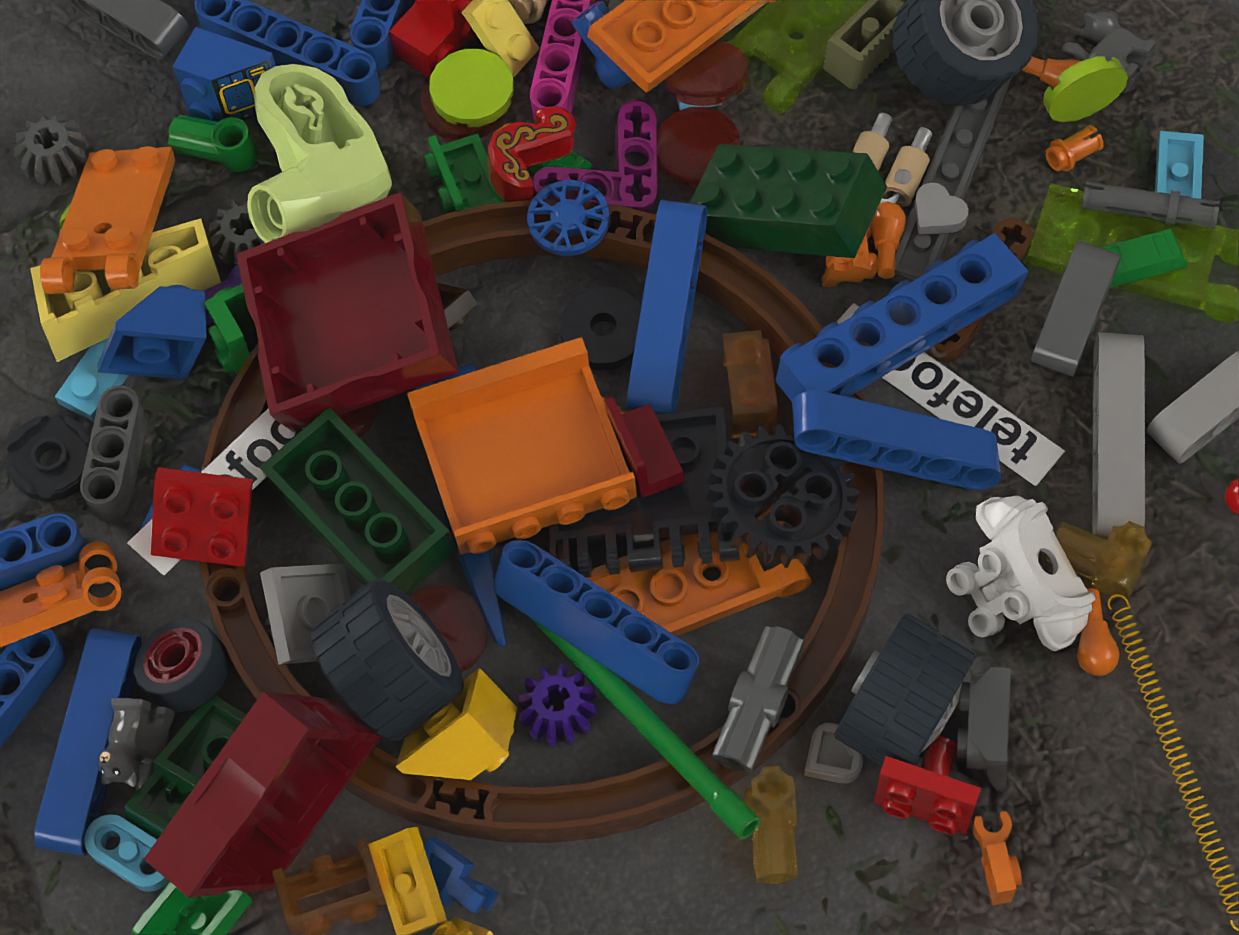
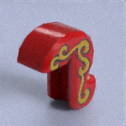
M558 106L541 108L536 112L535 124L517 121L505 124L493 133L488 145L487 168L490 182L501 198L507 202L532 200L534 185L527 168L570 155L574 145L573 133L576 126L575 118L571 112Z

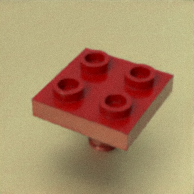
M158 467L154 479L151 555L244 567L248 550L253 479Z
M938 736L936 741H933L927 747L920 767L885 756L879 774L874 803L881 805V809L893 817L908 819L910 816L928 821V826L940 833L955 835L956 832L966 834L981 788L948 777L954 756L957 753V744L950 739Z

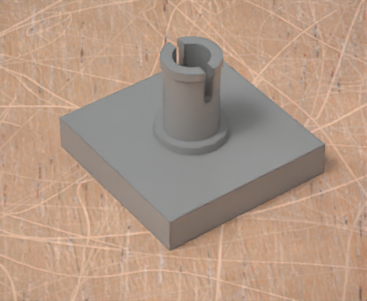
M344 563L271 567L260 572L269 615L266 618L265 626L271 625V629L266 631L274 640L278 665L318 661L311 643L313 626L351 597Z

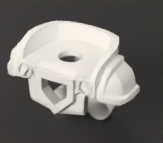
M1011 496L1004 498L992 497L976 506V521L992 542L980 548V555L978 557L979 568L974 563L963 562L951 569L946 576L947 586L952 593L959 596L971 594L978 606L968 618L969 627L976 636L986 637L1000 632L1005 623L1004 615L1011 620H1016L1019 624L1033 618L1034 626L1042 644L1055 652L1071 645L1076 639V635L1087 625L1088 613L1092 611L1090 603L1095 601L1096 597L1093 592L1087 591L1081 578L1077 577L1053 532V526L1046 515L1048 508L1045 503H1036L1033 499L1026 500L1020 496ZM1040 551L1047 554L1054 568L1052 575L1046 573L1041 568L1038 562Z

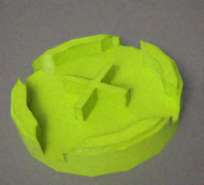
M463 49L449 54L436 65L430 76L429 92L436 112L447 122L455 125L459 122L467 124L468 127H481L495 122L507 112L514 94V80L508 64L497 54L484 49Z
M1095 56L1080 61L1064 70L1057 77L1059 84L1053 90L1050 86L1046 89L1043 103L1053 120L1062 123L1077 121L1093 115L1114 101L1126 87L1128 76L1118 58L1112 57L1111 61H1107L1105 56Z

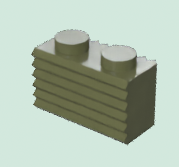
M868 0L827 41L828 45L825 51L827 54L824 55L825 59L822 65L824 70L848 88L857 89L858 84H862L863 79H868V75L873 74L874 68H878L879 63H883L884 58L889 57V53H894L892 44L894 41V34L892 33L893 23L897 19V12L904 3L900 0Z

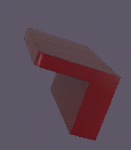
M613 396L604 399L606 412L629 472L634 474L635 484L641 497L644 498L684 483L683 470L651 404L621 414Z

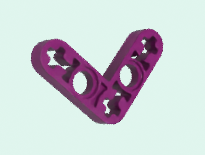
M629 101L620 108L615 125V172L544 167L534 175L533 198L548 183L553 184L563 180H576L602 188L607 204L624 206L649 213L653 208L657 195L656 115L651 106L641 101ZM630 118H638V123L641 125L638 137H632L633 122ZM633 151L639 152L645 156L647 163L643 166H633L627 162L625 154ZM634 181H640L639 197L642 198V201H634L633 194H630ZM567 190L566 199L576 200L579 191H574L573 197H569L570 190ZM554 194L547 198L548 200H559ZM588 200L589 202H597L596 200Z

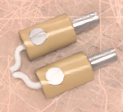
M886 113L878 115L871 131H864L860 134L852 151L855 153H868L877 170H879L890 147L889 142L884 137L892 122V117ZM919 128L912 145L903 146L899 150L885 181L887 188L880 203L888 201L898 204L900 207L910 205L930 162L928 155L925 153L932 137V132L929 129Z

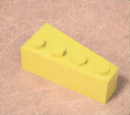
M201 218L152 232L139 272V282L135 289L111 290L107 283L105 269L77 271L74 288L70 293L46 294L41 284L40 266L30 268L41 325L57 362L109 338L115 322L160 286L183 285L192 290L204 291L221 283L214 255Z

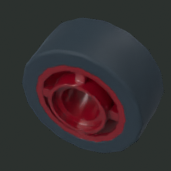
M184 618L171 621L156 629L143 642L135 657L134 675L137 684L158 706L166 707L179 713L199 707L216 694L228 675L230 658L224 644L209 627L200 620Z

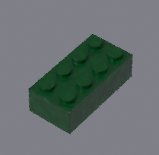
M718 144L690 203L706 205L707 222L705 234L730 247L855 258L887 185L868 153Z
M330 407L259 467L271 488L364 586L373 579H382L386 582H391L408 594L457 551L450 531Z

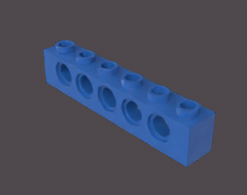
M995 233L980 242L977 239L972 240L956 256L948 261L938 260L925 270L922 276L914 281L909 282L905 280L900 282L885 298L876 303L873 301L864 303L854 312L852 317L840 324L832 322L824 327L817 337L804 345L797 343L788 348L780 357L775 382L792 402L798 394L812 390L850 397L1020 294L1028 270ZM930 300L938 301L941 304L933 303ZM894 320L901 321L906 325L897 324ZM858 341L866 342L871 346H863ZM821 363H830L834 365L835 368L825 367Z

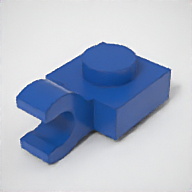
M439 838L428 839L424 848L443 907L453 906L455 900H458L466 909L473 913H478L481 907L486 911H490L499 894L490 886L468 877L474 863Z

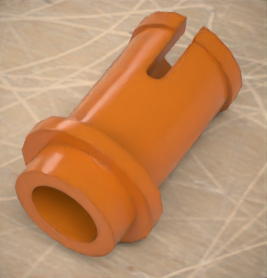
M1088 125L1083 130L1064 140L1055 139L1051 142L1050 147L1046 149V158L1049 165L1055 171L1063 170L1068 172L1074 168L1075 162L1103 149L1104 145L1101 134L1090 139V135L1098 130L1094 126Z

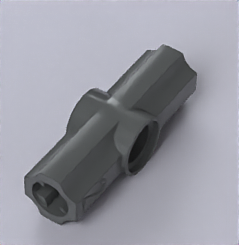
M765 626L747 672L744 670L741 672L729 702L728 711L730 713L720 732L713 752V760L719 762L724 768L737 773L752 774L770 727L775 728L781 716L789 691L787 685L802 653L804 640L796 636L793 631L779 626Z

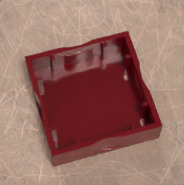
M401 192L341 214L336 219L318 228L293 232L236 254L247 308L257 330L258 360L270 416L292 432L307 427L329 407L339 416L459 372L421 213Z
M263 691L144 860L188 898L221 895L232 890H239L243 893L272 891L311 837L322 817L349 784L382 736H379L362 723L341 700Z

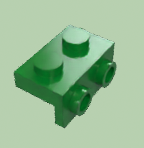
M478 133L440 146L436 135L427 137L430 153L423 155L431 179L439 177L443 188L437 189L445 214L492 203L506 202L496 193L490 182L487 154Z
M243 284L234 288L222 289L213 298L204 302L212 326L207 328V331L216 348L214 350L225 373L234 371L236 376L245 360L250 357L245 340L257 335L255 323L247 308Z
M169 882L153 904L142 914L131 933L133 935H226L253 900L247 893L239 890L228 891L221 895L188 898Z

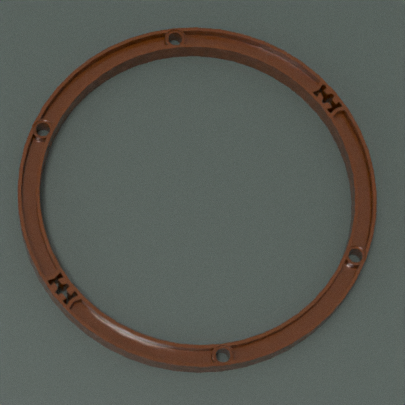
M532 200L492 203L450 212L423 221L436 276L462 267L498 259L556 254L542 249L530 234L527 213ZM544 200L550 206L560 202L559 200ZM587 201L582 205L585 210H588L599 204ZM608 204L610 223L604 238L591 250L582 254L572 255L611 260L648 270L656 214ZM550 214L535 215V223L551 220ZM586 218L587 227L595 230L599 229L601 221ZM553 228L544 239L554 243L560 234ZM581 233L568 236L570 245L584 242ZM586 234L587 239L592 237V235ZM705 234L696 291L713 299L743 320L770 345L779 357L794 344L801 343L804 345L817 337L818 333L823 329L822 325L794 294L769 272L736 249ZM562 241L560 245L566 246V242ZM258 343L251 351L250 357L245 360L225 396L211 431L201 472L268 409L258 360ZM821 363L825 367L835 368V366L830 363ZM861 391L850 396V398L865 401ZM849 461L846 462L842 473H855L856 477L851 488L859 490L860 494L855 503L859 510L854 521H852L853 526L848 537L843 536L838 548V555L827 593L810 630L803 639L802 653L787 685L789 691L785 705L790 707L794 713L788 718H779L775 728L770 727L753 770L766 762L794 736L825 699L848 662L863 628L877 580L884 530V479L882 469ZM247 558L244 567L200 561L204 590L218 634L244 686L255 702L263 691L312 697L294 678L285 664L278 665L276 651L263 628L254 601ZM229 590L239 591V594L233 600L220 601L221 596ZM722 726L702 741L688 748L729 788L749 773L734 772L713 760L714 747L717 744ZM376 746L345 788L369 804L412 823L458 836L514 843H557L596 839L648 826L685 812L705 801L666 759L627 774L588 783L552 787H516L454 778L403 774L396 768L398 758ZM438 794L440 795L442 802L438 801ZM460 801H466L468 808H461L459 815L452 813L451 808H458ZM484 803L485 819L481 820L479 819L478 814L483 815L482 804Z

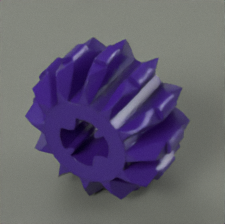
M562 664L557 669V675L550 676L549 670L542 666L540 669L541 681L526 678L524 685L528 693L517 696L518 707L523 709L518 715L520 724L531 726L529 734L533 740H537L546 734L548 746L552 748L556 745L558 736L563 735L565 741L572 745L575 743L574 730L588 734L591 728L587 719L597 716V705L591 702L596 697L595 689L593 686H583L585 676L580 671L568 678L567 667ZM560 700L561 706H564V709L555 712L553 705H550V703Z

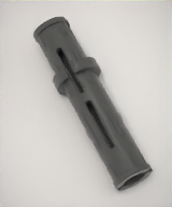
M1086 181L1082 209L1166 221L1165 225L1168 226L1181 223L1215 229L1220 200L1182 196L1180 191L1171 190V194Z

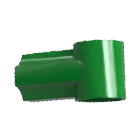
M181 114L177 118L173 117L169 127L168 147H172L173 153L218 161L231 172L246 171L254 166L257 161V148L248 126L243 120L236 117H228L216 122Z

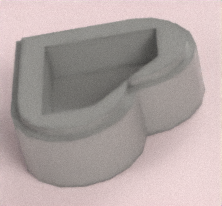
M927 183L918 189L915 199L918 235L953 233L965 226L968 217V207L961 198L949 196L948 190L938 183Z
M824 723L815 729L811 739L804 776L845 784L855 781L860 776L863 768V757L859 752L835 739L834 733L838 724Z

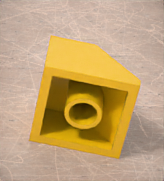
M478 668L463 680V692L458 698L404 738L396 768L403 774L472 780L485 769L487 772H492L502 765L509 755L508 748L511 736L514 733L513 725L518 707Z

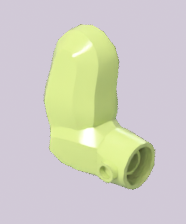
M298 64L274 66L261 74L254 88L257 120L274 146L279 166L282 170L281 173L252 187L248 194L249 218L254 230L265 243L293 232L318 228L336 219L341 214L387 197L392 186V180L374 133L363 117L350 104L343 88L334 77L315 67Z

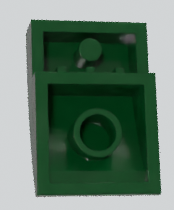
M215 695L209 701L202 704L153 761L154 772L124 806L126 820L155 839H158L247 714Z

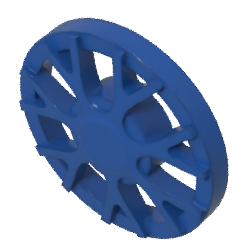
M563 180L550 184L537 193L529 205L527 222L533 240L542 249L556 255L572 256L587 252L601 242L609 228L610 214L606 199L595 187L582 181ZM567 190L579 191L577 199H566ZM554 194L560 202L550 206L544 200ZM592 198L598 202V206L585 210L582 205ZM550 214L551 220L535 223V215ZM586 218L601 221L599 229L595 230L587 227ZM554 228L560 235L554 243H551L544 239V237ZM581 233L584 242L570 245L568 236ZM586 234H590L592 237L587 239ZM565 241L566 246L560 245L561 242Z

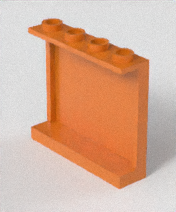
M582 337L407 393L412 414L460 555L468 552L473 554L483 553L495 547L496 543L514 537L526 539L536 535L541 528L553 524H572L581 520L585 514L602 508L606 510L618 509L626 505L630 499L637 497L633 472L629 473L591 372L588 352Z

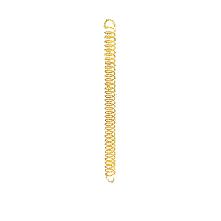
M1115 594L1108 599V608L1112 609L1110 607V600L1116 596L1124 598L1128 607L1118 610L1114 613L1112 619L1117 621L1115 627L1121 629L1118 635L1124 637L1121 643L1127 645L1125 652L1130 653L1128 660L1133 661L1131 667L1137 669L1134 675L1140 677L1137 683L1143 685L1140 691L1145 693L1143 699L1149 702L1147 708L1152 710L1150 716L1156 718L1153 724L1159 726L1156 730V733L1162 735L1159 741L1165 743L1163 750L1169 751L1166 754V758L1171 759L1169 766L1175 768L1172 774L1179 776L1176 779V783L1182 785L1179 791L1185 793L1182 797V800L1188 802L1185 808L1192 810L1189 813L1190 818H1196L1192 825L1199 827L1195 832L1197 835L1202 836L1199 839V843L1206 844L1202 848L1203 852L1209 853L1205 859L1213 861L1209 865V869L1216 870L1212 875L1213 878L1219 879L1216 882V886L1224 887L1220 890L1219 895L1227 896L1222 901L1223 904L1230 905L1226 912L1229 914L1239 913V911H1228L1231 907L1239 904V901L1225 902L1228 898L1239 894V891L1228 894L1221 893L1225 889L1237 885L1238 882L1218 885L1219 882L1234 876L1235 873L1225 876H1214L1219 871L1231 867V864L1218 868L1211 867L1216 862L1228 858V856L1208 859L1210 855L1223 850L1225 847L1215 850H1204L1210 844L1221 841L1218 838L1213 841L1201 842L1204 837L1216 833L1218 830L1198 833L1203 827L1214 824V821L1201 825L1194 824L1197 820L1211 815L1209 812L1201 816H1191L1193 812L1207 807L1208 804L1194 808L1188 807L1192 802L1204 798L1202 795L1194 799H1185V796L1200 790L1201 787L1188 791L1181 790L1187 784L1194 783L1198 779L1178 782L1181 777L1194 773V770L1183 774H1175L1176 770L1190 765L1191 762L1177 766L1171 765L1175 760L1186 757L1188 754L1168 757L1171 752L1184 748V745L1173 749H1165V746L1180 740L1182 737H1176L1168 741L1162 740L1165 735L1174 733L1178 729L1159 732L1160 728L1173 724L1175 721L1170 720L1164 724L1155 723L1159 718L1169 716L1172 712H1167L1160 716L1152 715L1156 710L1165 708L1169 704H1163L1156 708L1149 707L1152 702L1164 699L1165 696L1162 695L1152 700L1146 699V696L1150 693L1158 692L1162 688L1158 687L1151 691H1143L1145 686L1157 683L1159 680L1154 679L1147 683L1139 682L1143 677L1151 676L1156 671H1151L1144 675L1136 674L1140 669L1150 667L1153 663H1147L1141 667L1133 666L1135 662L1147 659L1150 655L1130 659L1133 653L1144 651L1146 647L1127 651L1130 645L1138 644L1143 639L1124 643L1127 637L1135 636L1140 631L1121 635L1124 629L1132 628L1137 623L1134 622L1124 627H1118V623L1129 620L1134 615H1127L1121 619L1114 618L1119 612L1131 608L1125 596ZM1230 920L1232 927L1235 930L1239 931V929L1235 927V925L1233 924V920Z

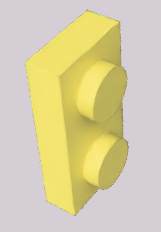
M472 0L461 12L486 50L497 54L508 64L513 77L540 49L508 0Z

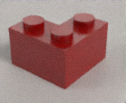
M415 0V4L389 31L394 56L430 78L436 65L449 54L459 51L468 40H473L477 37L461 13L472 0Z

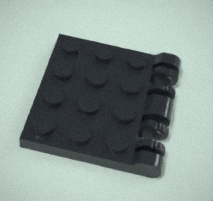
M724 406L656 414L683 470L685 482L644 498L641 497L636 486L637 497L630 499L626 505L618 509L606 510L602 508L585 514L581 520L572 524L563 525L557 523L550 525V555L573 569L571 548H577L579 573L584 577H591L593 563L589 546L606 544L605 563L606 568L609 570V575L620 574L618 543L627 542L630 573L663 569L660 538L670 537L673 568L682 567L686 558L681 536L699 534V558L702 559V564L713 563L710 532H718L717 530L722 518L710 517L709 514L713 502L707 501L706 496L709 486H711L707 483L711 469H714L717 455L724 454L728 443ZM732 531L721 534L718 532L721 562L740 560L739 545L733 548L730 546L734 535Z

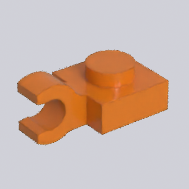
M1006 811L999 814L998 821L1001 830L992 833L984 828L981 816H975L973 822V834L981 847V861L992 906L1012 902L1017 890L1016 886L1022 884L1018 859L1016 856L1008 855L1005 843L1012 828L1011 818Z

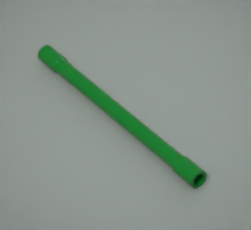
M529 617L705 799L716 816L740 840L748 838L758 829L761 824V818L733 789L726 787L617 674Z

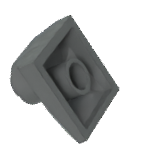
M990 667L985 674L971 673L970 683L962 682L960 689V711L969 712L968 729H958L957 758H967V768L978 769L996 791L1006 792L1011 668Z

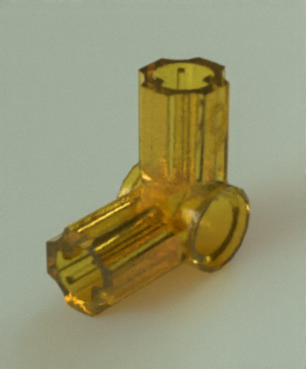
M1062 521L1055 535L1075 573L1091 579L1092 585L1107 596L1111 597L1115 594H1120L1126 599L1131 596L1148 558V552L1152 543L1145 534V527L1131 521L1122 526H1113L1106 540ZM1047 555L1046 561L1051 562L1050 558ZM1119 596L1114 597L1116 599H1124Z
M780 766L762 767L761 773L751 780V787L745 788L746 804L761 818L760 826L752 834L756 883H765L767 885L786 884L787 882L798 880L794 828H797L795 784L793 777L786 775Z

